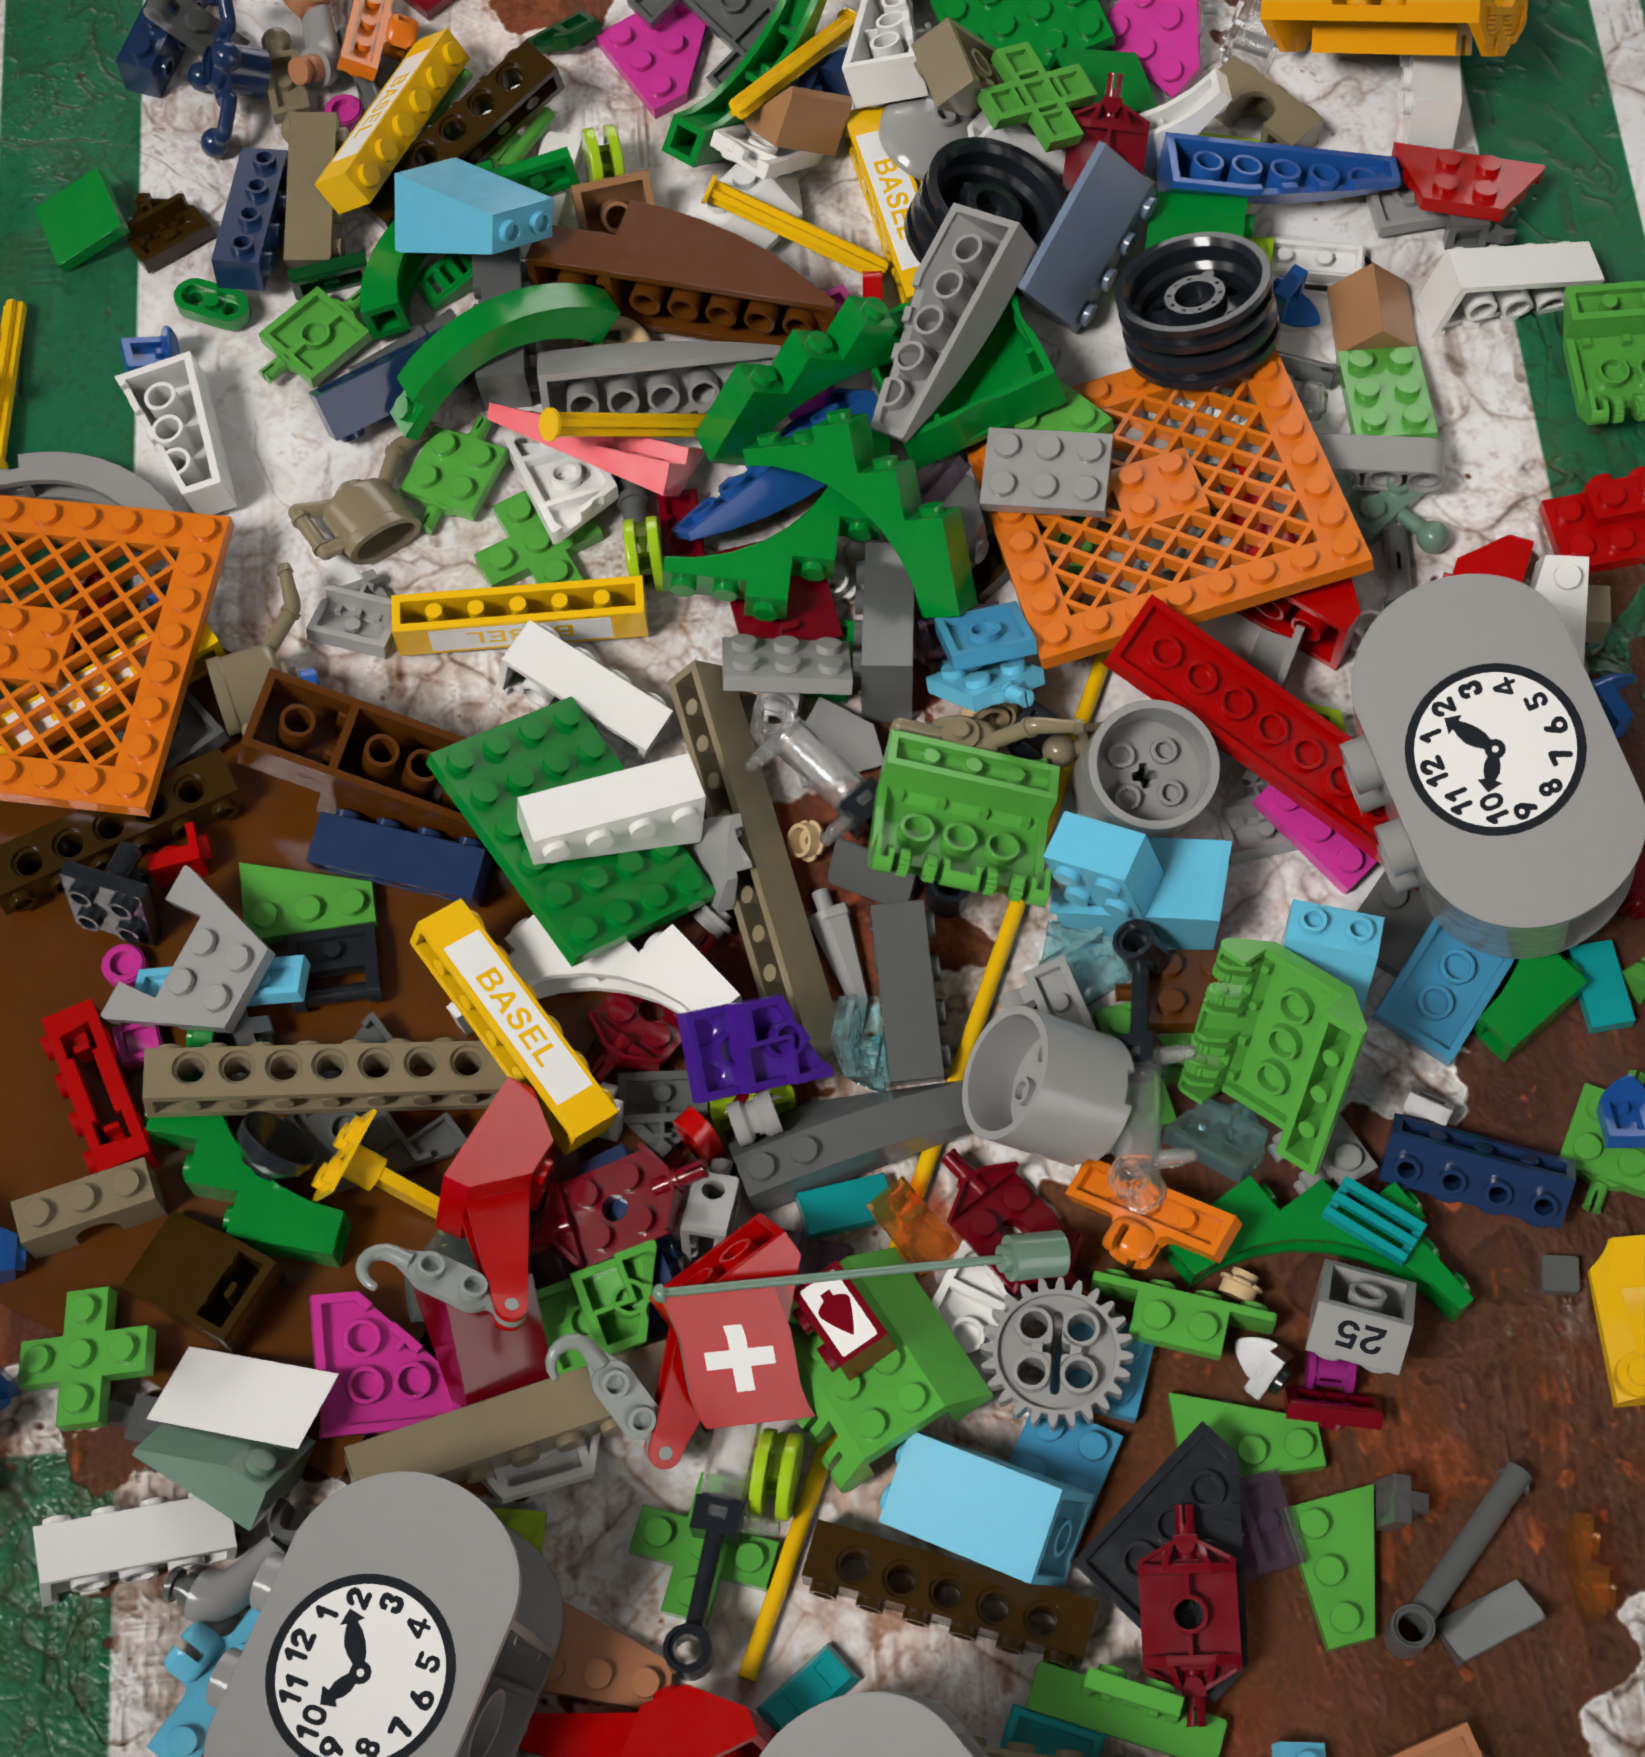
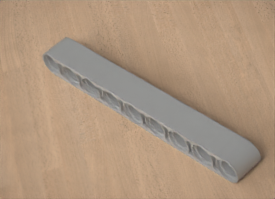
M1114 425V430H1112L1110 433H1113L1115 429L1118 427V425ZM1130 427L1124 437L1139 441L1144 433ZM1194 428L1191 434L1204 438L1208 430ZM1315 433L1334 475H1348L1349 481H1353L1352 489L1388 491L1387 477L1389 474L1390 483H1396V487H1400L1403 475H1407L1408 492L1431 493L1438 491L1444 485L1445 445L1437 439ZM1221 435L1217 442L1230 446L1234 438ZM1156 438L1151 446L1164 450L1169 442ZM1247 443L1243 451L1257 454L1261 447ZM1116 448L1112 458L1125 462L1129 454ZM1186 448L1187 453L1191 458L1195 451ZM1273 451L1269 459L1278 461ZM1207 455L1203 463L1216 467L1221 459ZM1259 472L1255 480L1270 483L1274 476Z

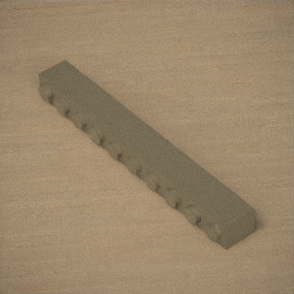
M694 660L668 681V685L688 753L706 796L705 812L707 819L740 813L743 827H739L742 832V836L738 837V841L751 860L753 868L737 871L738 881L734 912L759 997L783 996L793 1011L795 1021L805 1028L811 1037L809 1040L810 1044L821 1060L825 1061L846 1046L739 691H723L721 665Z

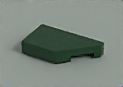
M580 10L527 38V40L541 53L572 49L603 31L599 20Z

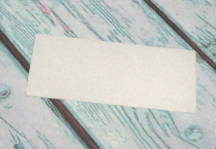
M189 1346L146 1419L298 1449L339 1374Z

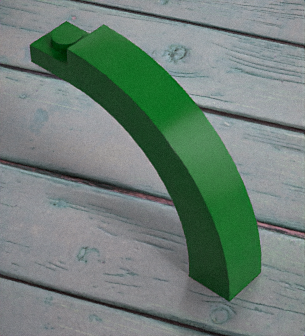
M548 283L533 285L493 297L454 318L430 337L408 360L397 376L404 390L396 399L390 414L405 438L418 441L446 397L461 381L481 365L511 349L542 340L569 338L600 344L621 312L605 289L586 284Z

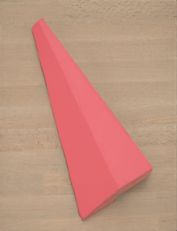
M489 402L486 419L662 496H680L702 459V448L681 446L657 438L558 437L555 441H546L542 438L539 431V417L541 413Z

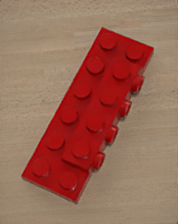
M1645 466L1633 469L1627 477L1613 479L1609 473L1596 475L1588 481V484L1584 485L1582 493L1541 501L1539 512L1554 555L1589 557V574L1645 563Z

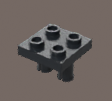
M125 841L119 842L103 871L67 860L59 876L74 920L80 926L90 931L102 930L115 934L129 943L136 944L141 942L155 947L162 934V930L148 886L150 879H148L149 875L137 867L143 858V855H141L142 851L137 846Z

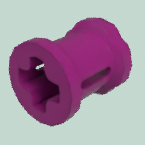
M1307 1351L1304 1368L1305 1389H1313L1315 1385L1343 1388L1346 1393H1353L1357 1364L1344 1360H1326L1316 1355L1315 1352Z

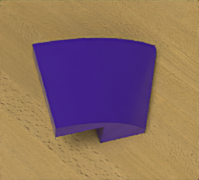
M782 995L754 998L677 1013L693 1103H705L738 1094H751L783 1085L800 1084L833 1076L829 1063L823 1062L809 1042L811 1037L805 1028L795 1021L793 1011Z

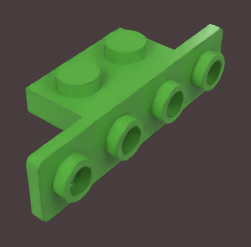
M1105 1269L1104 1272L1094 1271L1090 1292L1097 1288L1102 1296L1135 1303L1128 1334L1132 1335V1341L1212 1360H1220L1227 1325L1271 1335L1277 1320V1314L1269 1312L1268 1308L1261 1303L1242 1301L1239 1305L1222 1301V1297L1219 1294L1206 1290H1197L1192 1294L1176 1290L1174 1284L1164 1280L1153 1279L1149 1283L1131 1279L1128 1273L1117 1269Z
M1043 1661L1038 1663L1026 1704L1028 1710L1173 1757H1219L1227 1721L1206 1713L1207 1727H1198L1197 1710H1195L1196 1727H1186V1707L1182 1706L1185 1697L1174 1694V1686L1154 1679H1147L1145 1685L1126 1679L1128 1674L1126 1671L1107 1664H1099L1098 1670L1088 1667L1087 1673L1084 1675Z

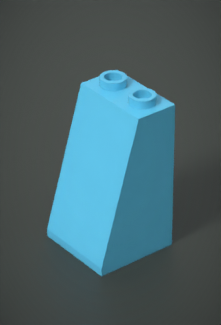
M454 157L394 173L395 250L398 252L493 255L552 237V197Z
M1148 837L1164 872V876L1144 921L1151 925L1167 949L1213 950L1221 918L1232 841ZM1053 888L1049 913L1057 915V931L1112 940L1118 927L1127 921L1138 919L1132 916H1128L1127 919L1117 918L1107 913L1102 907L1089 903L1086 907L1077 906L1063 897L1061 889Z
M1293 899L1280 945L1354 989L1363 1013L1379 955L1385 917Z
M918 1431L900 1443L896 1452V1463L898 1465L892 1482L886 1486L881 1496L880 1508L882 1512L878 1522L1026 1583L1065 1586L1095 1494L930 1433Z

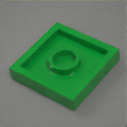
M97 167L34 208L56 263L66 273L130 232L106 175Z

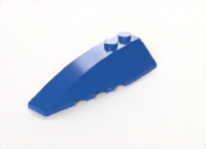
M1170 132L1165 134L1155 170L1159 192L1246 197L1249 204L1303 203L1348 198L1399 188L1401 183L1396 157Z
M835 388L827 405L794 419L780 430L781 436H793L792 433L795 431L812 428V426L826 419L827 412L843 408H850L851 414L868 413L871 425L878 398L874 391ZM746 466L747 471L745 473L728 477L718 486L719 497L704 499L670 531L675 538L690 541L730 531L768 517L795 504L826 484L805 474L778 467Z

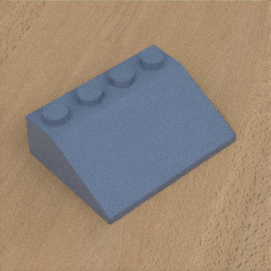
M1101 141L1097 143L1017 286L1037 313L1078 334L1082 325L1087 327L1094 318L1097 311V305H1095L1097 298L1102 290L1106 292L1112 286L1117 275V270L1114 269L1122 255L1127 256L1131 252L1137 240V234H1135L1137 227L1142 219L1147 221L1150 218L1157 204V198H1155L1157 193L1153 184L1107 144Z

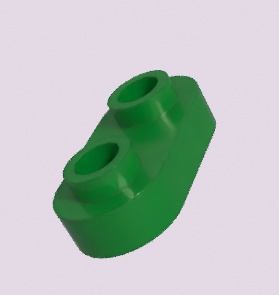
M190 278L181 282L174 291V301L179 313L193 321L231 331L245 326L252 315L247 296L237 289L218 288L217 283L200 278ZM195 302H201L198 305H192Z

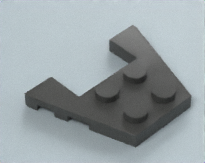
M627 0V4L630 9L653 29L679 2H682L724 42L732 52L706 77L708 83L716 89L739 65L753 46L774 12L779 0Z
M373 1011L361 1022V1029L353 1037V1039L362 1040L366 1043H387L393 1039ZM328 1070L321 1077L334 1079L341 1075V1072ZM388 1111L376 1112L360 1144L386 1158L387 1163L385 1167L399 1174L457 1155L467 1138L448 1112H445L407 1138ZM367 1112L287 1114L284 1120L297 1127L312 1142L317 1152V1160L314 1165L319 1170L324 1162L329 1163L339 1150L333 1146V1143L342 1126L346 1122L350 1123L356 1115L361 1117ZM341 1177L334 1193L358 1187V1185Z

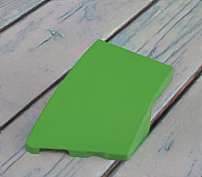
M655 1239L617 1252L612 1259L571 1273L569 1279L536 1290L548 1349L557 1339L564 1335L575 1333L589 1336L602 1350L612 1356L635 1350L646 1343L651 1304L648 1297L652 1295L657 1248ZM576 1350L564 1352L557 1361L559 1375L587 1366L586 1360Z

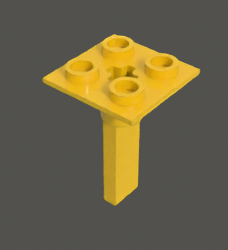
M372 1109L361 1117L356 1115L350 1123L346 1122L333 1143V1146L339 1150L329 1163L324 1162L311 1183V1186L317 1189L311 1202L316 1203L333 1193L341 1177L367 1191H370L375 1185L436 1219L440 1197L386 1168V1158L360 1144L377 1110Z

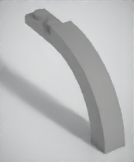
M68 452L18 454L19 468L0 469V495L175 511L151 484L135 473L117 464L88 455ZM171 555L173 559L176 561L177 556ZM164 558L153 565L155 574L169 566Z

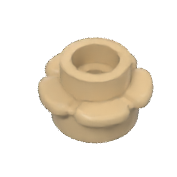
M803 820L790 828L787 835V846L794 857L802 858L805 862H813L817 859V855L823 853L826 846V835L822 826L817 821Z
M1233 1266L1230 1274L1221 1272L1219 1275L1223 1279L1218 1291L1239 1302H1254L1256 1295H1262L1263 1290L1256 1286L1259 1277L1246 1270Z

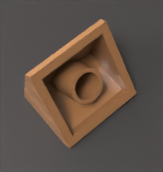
M790 86L744 119V124L775 147L835 156L852 107V98L846 95Z
M648 169L571 185L578 229L601 231L616 235L630 199L655 205Z
M1373 262L1327 288L1336 356L1337 351L1417 346L1406 281Z

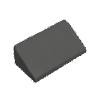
M837 838L828 872V882L830 884L882 904L912 900L918 887L917 875L907 873L906 877L896 876L892 871L887 874L870 870L867 865V847L843 838Z
M1516 1579L1435 1622V1630L1455 1665L1459 1668L1542 1624L1547 1618L1542 1609Z

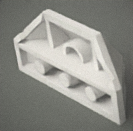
M736 163L719 180L800 219L803 218L799 178L793 173L764 180ZM703 196L690 208L688 213L689 216L702 219L735 233L767 251L783 237L706 201L705 205L702 204Z

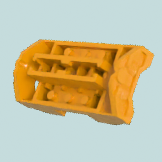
M1261 0L1260 20L1270 40H1274L1279 52H1304L1312 39L1311 53L1471 56L1472 39L1474 37L1481 56L1501 57L1506 55L1511 44L1517 42L1527 23L1528 0Z

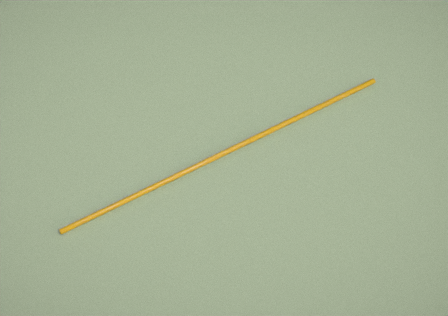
M1111 650L1096 654L1073 720L1078 718L1084 720V724L1090 723L1109 670L1102 663ZM1068 733V737L1076 740L1074 733ZM1075 757L1068 766L1060 768L1059 802L1055 804L1048 820L1046 848L1078 757ZM1020 900V902L1009 901L946 1082L964 1079L969 1056L975 1042L983 1031L1027 905L1023 900ZM943 1143L922 1151L888 1245V1248L895 1247L902 1259L909 1244ZM837 1433L826 1443L817 1447L737 1675L743 1680L756 1683L829 1473L821 1459L837 1439Z

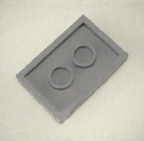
M1474 146L1454 149L1457 152L1477 155ZM1397 162L1401 178L1399 188L1365 194L1378 238L1446 226L1449 214L1420 210L1414 199V192L1407 187L1402 178L1404 169L1400 162Z
M989 427L979 502L980 509L982 511L1106 518L1114 445L1113 434Z
M748 634L722 637L723 691L852 695L853 677L848 642L832 637H822L818 640H798L793 636L786 635L778 636L775 639L755 638Z

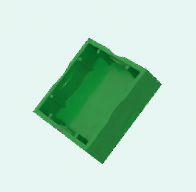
M1015 292L979 353L957 384L906 443L901 441L909 460H914L916 470L986 439L989 427L1011 428L1065 403L1056 373L1035 332L1026 324ZM911 302L900 304L888 311L889 313L898 312L903 314L905 306H910ZM893 362L868 369L879 394L884 379L890 376Z

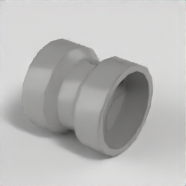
M768 1089L756 1093L753 1100L743 1103L737 1100L725 1105L740 1147L754 1143L756 1139L755 1133L759 1132L760 1135L766 1134L772 1137L784 1132Z

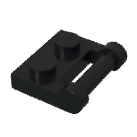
M374 923L287 935L288 956L305 955L310 963L308 980L365 972L366 977L365 982L307 990L306 986L304 1001L292 1002L295 1014L309 1012L310 1007L364 999H369L370 1003L384 1001L378 934Z

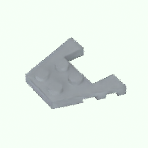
M184 865L165 900L173 906L200 918L156 997H152L119 981L99 1017L116 1025L134 1023L143 1027L157 1028L158 1025L174 1026L182 1030L233 1033L276 954L203 881L204 879L197 872Z

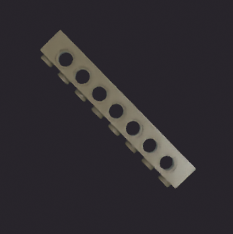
M441 1037L432 1042H412L408 1039L396 1038L389 1040L387 1043H366L362 1040L351 1039L341 1044H320L316 1041L306 1040L300 1041L295 1045H274L270 1042H255L249 1046H228L223 1043H209L203 1047L185 1048L177 1044H163L157 1048H144L142 1099L147 1118L247 1115V1113L253 1111L270 1114L369 1112L372 1109L377 1110V1112L487 1109L506 1081L507 1076L480 1039L477 1041H457L454 1038ZM463 1067H473L478 1072L467 1076L460 1074L458 1070ZM418 1068H428L433 1071L430 1075L424 1077L416 1076L412 1073ZM373 1069H382L387 1072L379 1078L367 1075ZM328 1070L341 1072V1075L334 1079L321 1077V1074ZM283 1071L295 1073L288 1080L275 1078L278 1073ZM238 1072L249 1074L242 1081L228 1079L231 1075ZM197 1073L202 1075V1078L196 1082H185L182 1080L189 1074Z

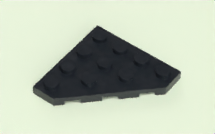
M1202 1421L1079 1553L1072 1563L1141 1630L1137 1561L1173 1540V1535H1176L1173 1505H1183L1184 1524H1186L1185 1504H1193L1195 1534H1198V1539L1237 1558L1236 1571L1243 1670L1207 1691V1695L1216 1702L1249 1666L1239 1455ZM1194 1600L1182 1601L1175 1611L1177 1623L1182 1628L1189 1630L1199 1626L1203 1620V1610L1199 1603Z

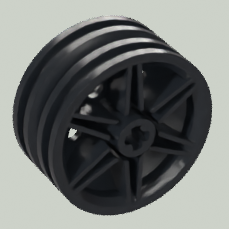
M967 137L957 139L943 146L932 159L921 185L906 212L904 221L905 236L913 255L921 263L952 204L957 203L1019 222L1038 246V250L1068 196L1052 171L1023 149L992 138ZM1016 287L1014 292L1017 298L1024 296Z
M1197 232L1164 240L1132 259L1119 275L1115 285V301L1128 361L1140 377L1155 385L1178 390H1196L1229 383L1250 373L1270 356L1278 343L1281 329L1270 262L1266 253L1257 244L1244 237L1224 232Z

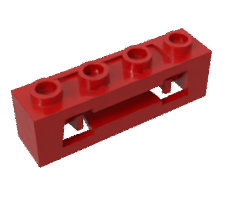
M92 998L42 1018L41 1021L46 1035L40 1037V1042L50 1062L56 1060L60 1073L54 1075V1079L63 1099L70 1098L75 1111L68 1113V1117L77 1137L81 1138L84 1136L89 1150L83 1152V1157L91 1175L145 1157L153 1169L159 1167V1160L149 1134L145 1130L141 1113L126 1074L121 1067L120 1059L105 1020L99 1017L101 1011ZM93 1040H95L97 1048L94 1049L91 1045ZM72 1052L78 1056L83 1065L96 1060L115 1113L120 1117L124 1125L128 1127L131 1137H128L118 1120L104 1126L86 1076L72 1057ZM107 1136L110 1143L105 1144L103 1137Z

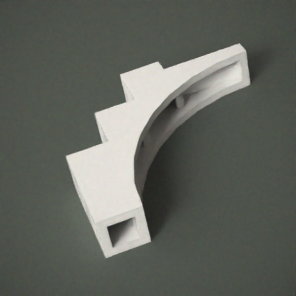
M1215 68L1189 90L1163 105L1139 114L1150 122L1143 171L1145 176L1157 183L1155 170L1166 132L1199 136L1202 129L1215 116L1222 114L1226 110L1228 104L1232 101L1225 74ZM981 111L967 126L968 137L992 138L1019 147L1041 161L1059 181L1062 179L1066 147L1046 153L1028 122L993 130L985 114Z
M535 915L519 921L513 927L511 933L504 938L512 952L508 955L511 966L521 980H526L530 983L537 999L560 993L603 991L636 996L661 1004L675 1013L743 1001L737 990L673 924L666 930L653 934L639 952L627 941L573 967L568 963ZM453 1002L446 1006L456 1024L467 1036L474 1032Z

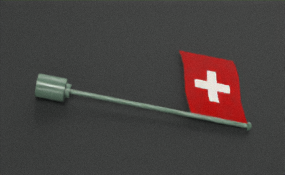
M1061 1230L1009 1234L1002 1238L1001 1245L996 1247L995 1255L663 1288V1285L659 1283L654 1286L652 1297L656 1302H664L679 1340L688 1393L697 1416L706 1429L816 1417L809 1407L801 1387L792 1332L776 1293V1286L995 1264L998 1271L1004 1273L1006 1279L1010 1282L1064 1277L1067 1275L1070 1267V1248L1067 1238Z

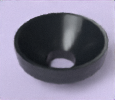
M261 1111L247 1113L237 1130V1139L242 1152L243 1163L250 1167L255 1175L267 1181L301 1177L311 1169L317 1160L316 1149L308 1137L288 1121L273 1114Z

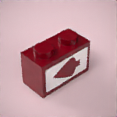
M836 1260L820 1272L844 1269ZM851 1279L806 1283L795 1288L793 1299L797 1303L798 1308L791 1313L807 1336L815 1331L824 1343L816 1350L832 1373L841 1368L850 1382L897 1349L889 1334Z

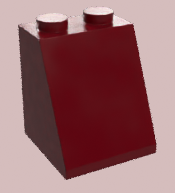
M528 1272L529 1307L526 1321L520 1329L515 1331H505L497 1327L489 1311L467 1313L413 1286L422 1317L453 1402L465 1407L550 1378L546 1371L545 1362L548 1347L534 1278L531 1272Z

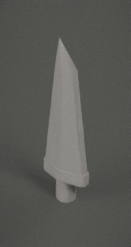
M821 888L811 894L818 912L807 917V920L863 1030L870 1000L849 915L850 910L846 902L833 905L828 889Z

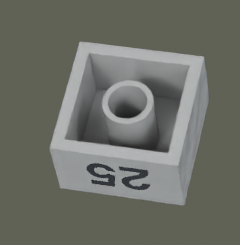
M1325 1258L1311 1305L1305 1350L1315 1352L1316 1355L1326 1360H1344L1359 1364L1373 1373L1382 1374L1388 1372L1399 1375L1414 1325L1417 1283Z

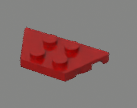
M1394 142L1391 154L1392 157H1396L1397 162H1400L1404 169L1402 178L1407 187L1414 192V199L1420 210L1501 222L1510 213L1511 207L1518 205L1526 197L1528 188L1534 183L1538 185L1542 182L1545 165L1398 142Z

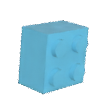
M1064 811L1043 856L1053 874V878L1063 893V897L1067 901L1081 907L1088 906V903L1099 906L1110 915L1121 919H1127L1128 916L1144 920L1164 876V872L1146 834L1068 811Z

